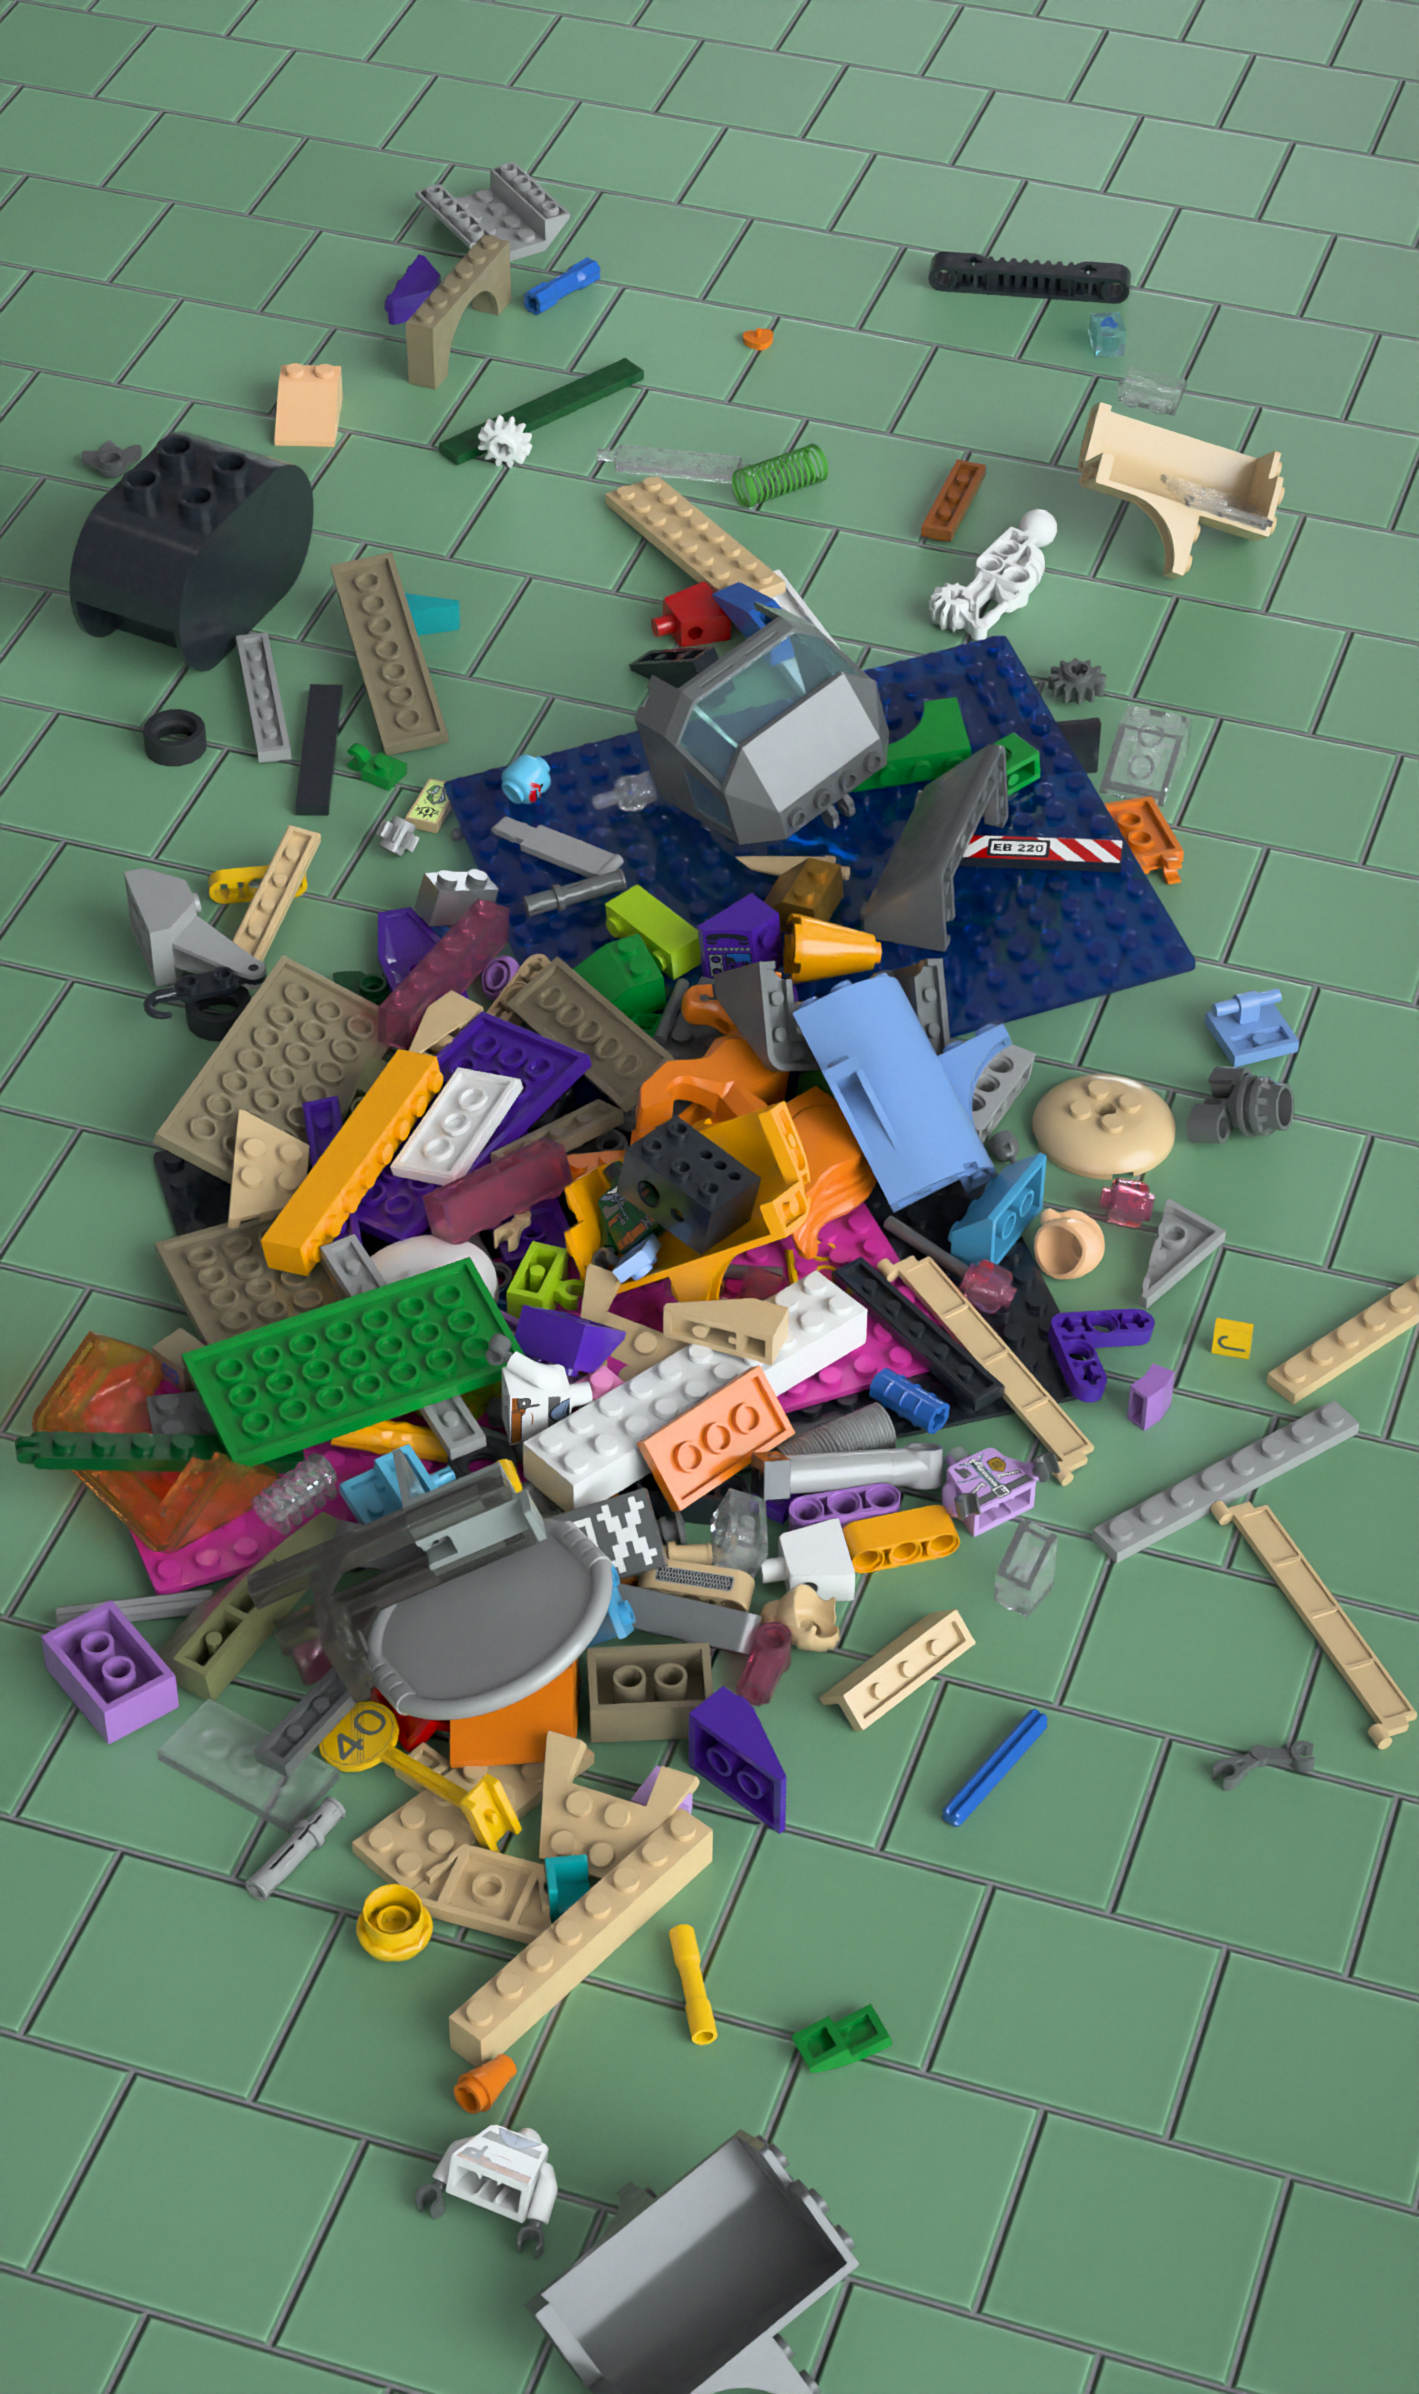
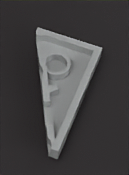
M1168 1199L1165 1203L1163 1218L1159 1224L1157 1239L1154 1242L1149 1259L1147 1275L1144 1277L1139 1306L1144 1309L1149 1308L1224 1243L1226 1231L1175 1201Z

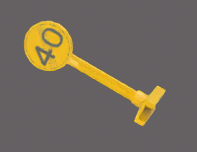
M373 1701L358 1702L319 1744L323 1759L334 1769L343 1772H361L376 1766L380 1762H384L457 1806L466 1816L481 1848L500 1853L496 1843L508 1830L516 1835L523 1830L497 1778L487 1773L468 1792L395 1748L399 1728L394 1714L385 1705Z

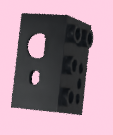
M675 1115L626 1148L616 1192L698 1254L702 1255L751 1220L761 1177ZM644 1180L652 1183L660 1195V1204L658 1206L649 1204L642 1196L640 1183ZM675 1209L681 1212L684 1218L679 1216Z

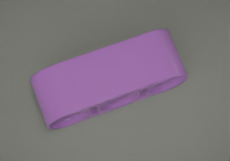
M876 1483L797 1497L789 1505L788 1532L839 1518L841 1528L843 1529L848 1524L858 1520L900 1512V1492L891 1484Z

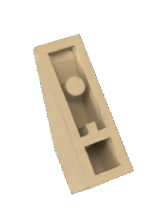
M754 1298L666 1303L663 1308V1337L701 1345L715 1351L756 1360L772 1366L788 1336L789 1308Z

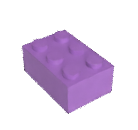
M112 1600L41 1636L46 1669L108 1745L179 1707L175 1674Z

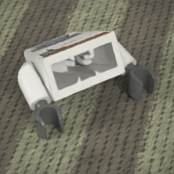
M502 1334L492 1335L488 1343L489 1348L486 1352V1359L491 1365H501L505 1362L507 1367H502V1399L498 1397L491 1398L485 1411L489 1416L488 1422L491 1427H505L510 1445L530 1439L571 1415V1408L585 1406L593 1402L591 1386L588 1381L569 1384L565 1368L560 1364L545 1365L535 1362L517 1351L513 1354L509 1352L511 1342L506 1336Z
M490 2125L478 2135L456 2140L448 2147L432 2175L435 2179L433 2184H426L417 2190L416 2203L419 2211L421 2212L427 2202L435 2200L432 2203L430 2214L432 2219L440 2218L446 2210V2204L442 2196L446 2188V2192L518 2222L523 2223L527 2218L530 2220L529 2225L523 2227L517 2234V2250L521 2254L523 2243L527 2240H534L538 2243L535 2250V2259H538L544 2252L542 2226L543 2224L548 2225L558 2192L554 2168L547 2163L549 2149L546 2144L541 2143L539 2134L531 2128H522L516 2133L499 2125Z

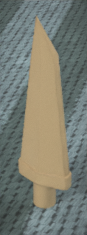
M745 856L735 858L752 871L780 876L809 857ZM835 856L810 857L831 863L836 862ZM841 866L842 880H848L850 868Z

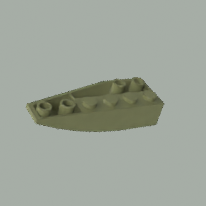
M321 1512L199 1604L157 1652L159 1657L175 1674L178 1686L213 1704L331 1563L332 1560L329 1559L338 1519L325 1512Z

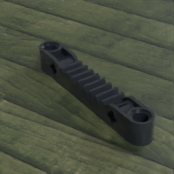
M942 251L933 256L928 279L934 289L943 292L1117 304L1125 301L1129 296L1131 272L1126 266L1118 263L1086 261L1076 265L1070 262L1065 266L1062 261H1058L1056 265H1052L1050 260H1047L1044 264H1041L1039 260L1029 263L1027 259L1018 262L1016 258L1006 261L1004 257L995 261L993 256L986 259V257L976 253Z

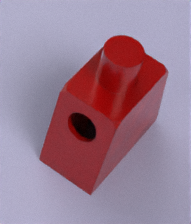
M701 582L665 597L663 600V616L651 619V628L655 637L671 634L679 646L685 648L731 640V619L712 598L714 592L708 584Z

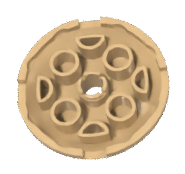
M1113 1074L1082 1075L1054 1086L1041 1098L1032 1118V1133H1034L1038 1141V1148L1041 1153L1047 1155L1046 1158L1058 1167L1070 1173L1093 1179L1112 1180L1113 1174L1131 1172L1133 1176L1143 1174L1159 1165L1168 1156L1175 1141V1120L1166 1102L1144 1084Z

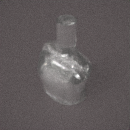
M648 770L639 775L618 778L613 791L595 796L592 799L596 810L617 804L621 810L634 812L641 811L647 804L657 801V791L653 777Z

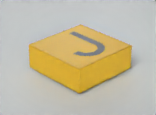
M1216 1318L1211 1353L1249 1360L1254 1324Z

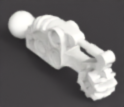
M1034 509L1025 513L1018 525L1019 530L1010 527L976 560L975 579L971 584L965 587L959 585L957 581L955 585L944 583L943 587H936L931 595V600H929L928 610L930 611L932 623L940 625L941 630L952 629L953 633L956 629L964 628L968 634H971L972 639L982 641L987 637V630L999 620L1004 612L1010 613L1017 608L1025 606L1028 603L1029 594L1039 584L1045 570L1044 554L1039 548L1053 542L1057 534V523L1054 516L1047 510ZM989 599L998 602L999 605L990 610L982 619L979 618V609Z

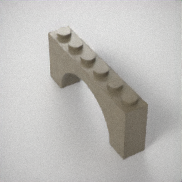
M482 235L407 320L406 339L408 379L410 384L436 390L448 376L449 355L453 337L460 318L471 300L474 310L498 316L511 302L509 241L499 239L493 235Z

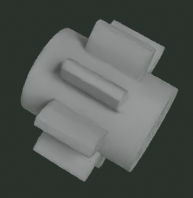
M395 815L391 822L382 820L376 832V835L382 837L379 846L401 857L405 850L413 852L420 839L413 834L416 826Z

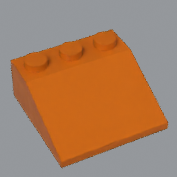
M578 1658L550 1683L514 1704L484 1715L450 1720L451 1768L545 1762L546 1738L549 1730L576 1739L582 1680Z

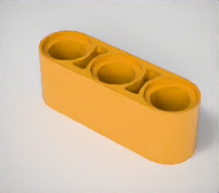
M930 1505L858 1520L842 1529L854 1571L860 1574L942 1558L955 1552L960 1545V1538L946 1508L941 1505Z

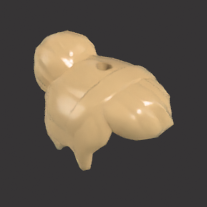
M799 1584L780 1600L770 1601L761 1609L760 1616H762L761 1625L763 1629L771 1635L781 1634L784 1639L797 1646L798 1649L826 1652L834 1650L836 1644L840 1641V1629L834 1625L837 1619L835 1613L836 1598L832 1597L827 1601L823 1600L808 1585Z

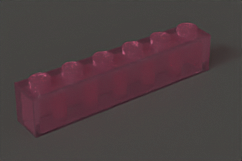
M477 899L378 1007L379 1042L409 1051L427 1007L451 990L461 995L508 943L509 908L497 905L491 901Z

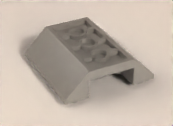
M515 162L503 163L501 166L490 169V189L480 190L466 197L454 198L441 184L431 185L426 189L416 192V198L469 249L475 245L482 235H493L499 239L509 241L510 262L546 251L570 218V213Z

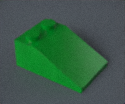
M640 934L605 944L573 968L578 975L629 1019H631L635 1012L652 1013L665 1009L667 1005L663 975Z

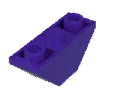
M418 255L412 265L407 267L405 275L401 280L397 281L393 292L386 297L385 311L388 312V322L391 325L407 322L441 283V275L424 255Z

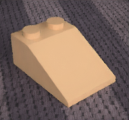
M298 363L281 365L278 383L275 446L335 447L343 399L341 366H331L329 364L301 365Z

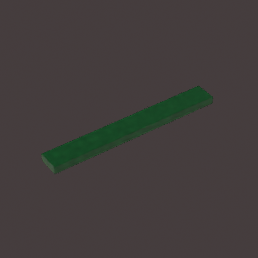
M623 358L512 409L501 416L505 422H508L509 418L513 416L515 418L514 424L518 426L524 423L523 433H529L643 380L644 370L627 358ZM486 422L439 443V453L456 465L486 453L488 450H480L478 448L481 442L478 435Z

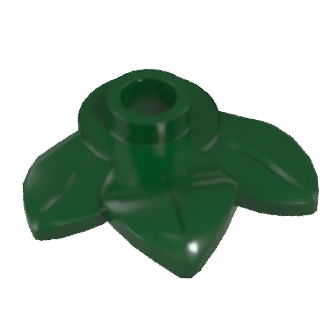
M361 971L333 973V980L336 984L376 1005L385 1002L391 995L387 981L382 975H366Z

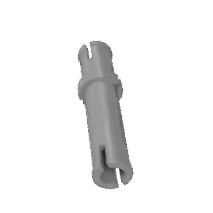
M328 1796L306 1820L301 1819L294 1826V1833L245 1882L248 1892L257 1900L266 1901L269 1895L312 1850H318L324 1844V1837L346 1816V1810L342 1804Z

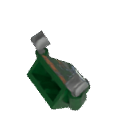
M615 1161L603 1170V1175L611 1188L598 1198L597 1203L601 1211V1244L592 1257V1264L608 1270L609 1264L614 1267L621 1259L618 1257V1253L626 1254L652 1233L658 1239L667 1231V1229L616 1192L623 1164L622 1161ZM646 1180L641 1182L640 1191L644 1199L649 1204L658 1206L660 1204V1195L655 1186ZM675 1209L676 1212H677V1214H678L679 1216L683 1217V1215L681 1214V1212H679L677 1209Z

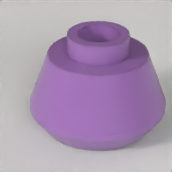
M505 955L499 956L492 960L484 969L482 988L488 999L495 1001L520 968V965L514 958Z

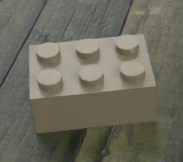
M709 1642L587 1648L591 1743L688 1739L689 1713L713 1694Z

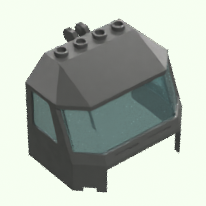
M753 602L755 610L774 620L678 689L652 675L647 686L651 692L645 707L640 706L635 717L659 797L739 845L787 839L819 814L822 815L824 823L829 828L835 829L840 825L838 812L832 805L836 802L838 809L845 817H851L855 814L854 801L848 793L887 764L889 730L876 681L866 675L816 626L786 610L767 607Z

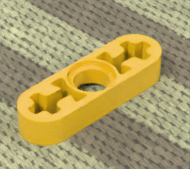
M269 865L222 869L213 872L208 878L210 898L220 904L252 901L258 888L249 886V883L255 879H263ZM306 874L294 897H298L306 891L308 886ZM238 882H242L243 888H239ZM227 884V888L220 889V885Z

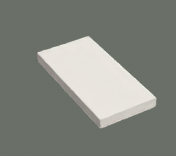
M458 1067L391 1164L390 1168L393 1176L457 1188L522 1091L521 1079Z

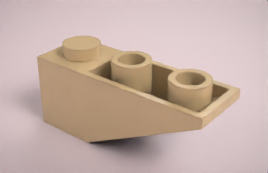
M451 990L427 1007L409 1051L436 1056L483 1011V1007Z

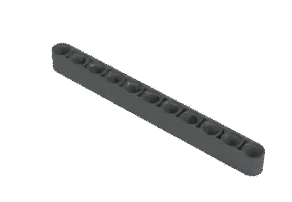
M338 1520L329 1559L402 1577L415 1564L426 1557L427 1552L416 1545L414 1536ZM620 1583L617 1586L622 1600H627L633 1609L635 1623L632 1625L634 1630L689 1643L709 1642L711 1648L753 1656L762 1616Z

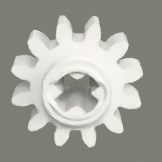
M498 415L496 422L488 419L478 435V438L481 440L478 448L480 450H488L485 459L496 458V466L498 467L502 464V461H506L509 468H512L515 460L519 464H523L525 457L529 455L532 445L529 443L532 434L523 433L525 424L521 423L516 426L513 416L509 418L508 422H505L501 415Z

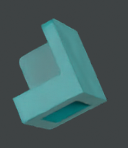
M587 1855L545 1858L546 1891L549 1899L551 1923L555 1922L590 1890Z

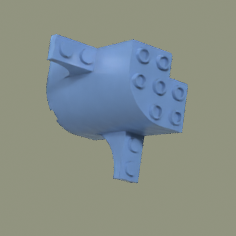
M882 973L871 979L854 984L850 980L843 981L835 985L831 989L830 994L820 999L817 997L807 999L798 1006L799 1010L793 1012L893 1212L957 1180H960L966 1194L988 1184L991 1178L998 1176L976 1132L972 1115V1102L976 1084L985 1067L998 1053L1012 1045L1010 1036L1003 1023L995 1026V1024L986 1025L975 1033L976 1037L964 1043L961 1040L955 1041L942 1050L943 1054L937 1056L898 979L888 976L887 973Z

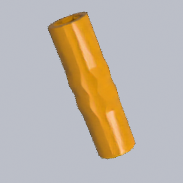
M386 1420L334 1438L331 1441V1446L369 1451L378 1455H386L410 1444L419 1459L447 1463L448 1460L447 1453L430 1427L413 1425L404 1421L393 1422Z

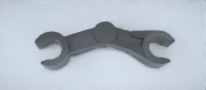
M1297 1741L1293 1743L1291 1748H1267L1263 1745H1256L1249 1753L1242 1757L1238 1756L1217 1761L1213 1767L1212 1780L1221 1774L1230 1775L1224 1778L1222 1789L1223 1791H1230L1241 1783L1249 1771L1256 1767L1266 1766L1267 1764H1289L1296 1771L1309 1772L1314 1768L1315 1757L1304 1758L1299 1755L1312 1756L1313 1744L1308 1741Z

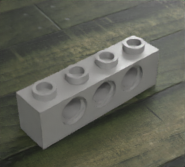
M1012 1044L998 1053L980 1075L973 1095L972 1115L976 1132L983 1145L1029 1082L1035 1053Z

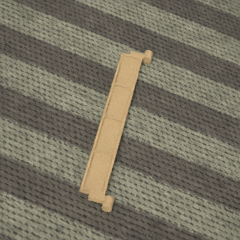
M910 1256L894 1265L887 1258L881 1260L877 1264V1270L889 1282L900 1277L951 1338L1005 1386L1004 1396L1002 1397L1047 1450L1055 1454L1061 1471L1052 1474L1062 1486L1068 1485L1074 1478L1071 1472L1087 1464L1088 1458L1086 1455L1093 1452L1094 1445L930 1256L920 1261H917L914 1256Z
M1223 1501L1213 1503L1210 1511L1220 1525H1226L1231 1521L1234 1522L1376 1722L1368 1730V1734L1376 1746L1381 1750L1389 1747L1392 1743L1390 1736L1407 1731L1408 1722L1416 1719L1417 1712L1268 1505L1254 1508L1250 1502L1227 1508Z

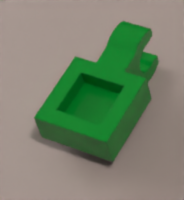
M354 743L347 750L348 754L355 756L347 763V766L354 771H360L362 780L382 789L391 790L407 774V763L379 752L373 757L367 748L359 743Z

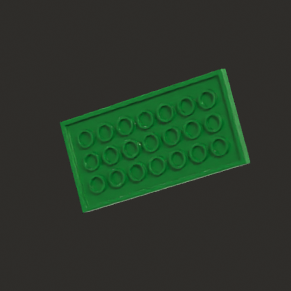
M467 1257L183 1353L181 1356L183 1366L236 1473L502 1381V1367H507V1364L503 1362L501 1365H491L486 1359V1352L489 1348L488 1343L494 1334H502L510 1340L511 1348L509 1352L514 1354L517 1351L523 1355L524 1353L472 1259Z

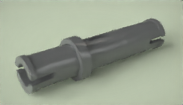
M619 868L616 871L564 886L559 884L551 885L550 890L523 896V906L528 918L555 909L561 912L566 910V906L617 891L627 890V883L622 869Z

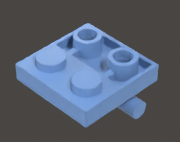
M1278 988L1259 993L1252 990L1233 996V999L1213 1003L1211 1006L1212 1011L1206 1012L1205 1025L1233 1067L1298 1052L1299 1040L1274 1005V1003L1281 1002L1282 1000L1281 992Z

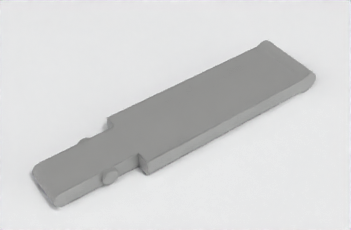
M505 816L492 828V832L495 835L508 839L512 843L520 844L521 851L588 878L616 871L624 862L623 858L618 854H612L542 825L534 828L526 823H521Z

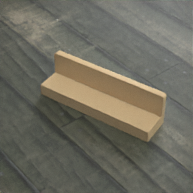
M957 1609L931 1612L820 1696L819 1699L823 1705L839 1704L853 1730L863 1731L973 1646L975 1641Z

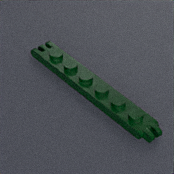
M37 1431L30 1436L18 1437L14 1442L17 1461L21 1464H34V1467L37 1469L235 1473L217 1435ZM302 1449L236 1473L298 1474L304 1473L307 1470V1464Z

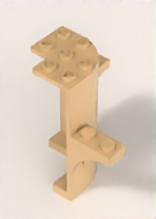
M1102 402L1091 407L1079 455L1078 471L1082 472V476L1078 479L1079 484L1083 488L1131 502L1150 517L1157 527L1163 542L1165 555L1163 576L1176 579L1184 576L1189 571L1193 558L1190 555L1192 543L1197 541L1200 533V525L1197 524L1255 542L1269 537L1274 532L1277 523V517L1274 514L1285 492V488L1282 487L1284 478L1279 477L1282 468V462L1279 461L1280 452L1273 451L1262 457L1254 458L1110 412L1112 406ZM1213 501L1233 509L1236 508L1239 511L1242 510L1259 525L1252 521L1254 523L1252 524L1248 519H1246L1248 521L1246 522L1243 518L1240 520L1238 517L1234 518L1233 516L1221 514L1209 502Z

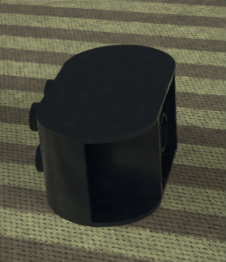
M186 431L174 432L161 439L145 458L132 470L126 472L122 479L97 502L80 532L72 559L69 588L71 607L78 626L86 634L98 638L106 637L119 629L177 648L184 663L194 670L208 671L214 668L237 645L236 636L247 635L290 591L301 572L311 540L314 514L313 493L306 473L299 466Z

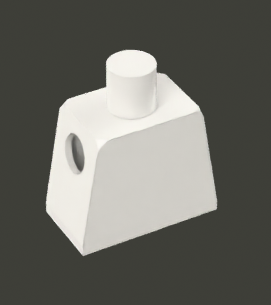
M839 1518L781 1534L778 1541V1557L758 1561L762 1584L784 1581L787 1593L795 1586L805 1584L814 1589L816 1594L826 1601L832 1597H835L836 1601L854 1600L855 1571Z

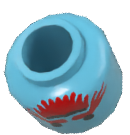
M526 754L519 756L502 773L503 784L501 788L504 794L516 804H531L535 802L551 785L550 767L539 756L532 757Z

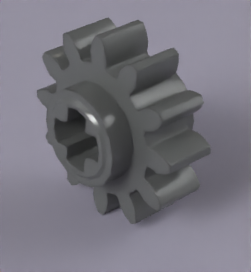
M1074 658L1068 663L1061 660L1060 668L1056 666L1051 667L1048 689L1053 690V697L1063 696V703L1070 701L1081 705L1086 700L1093 703L1094 695L1098 697L1103 696L1106 674L1101 673V666L1091 667L1090 660L1084 662Z

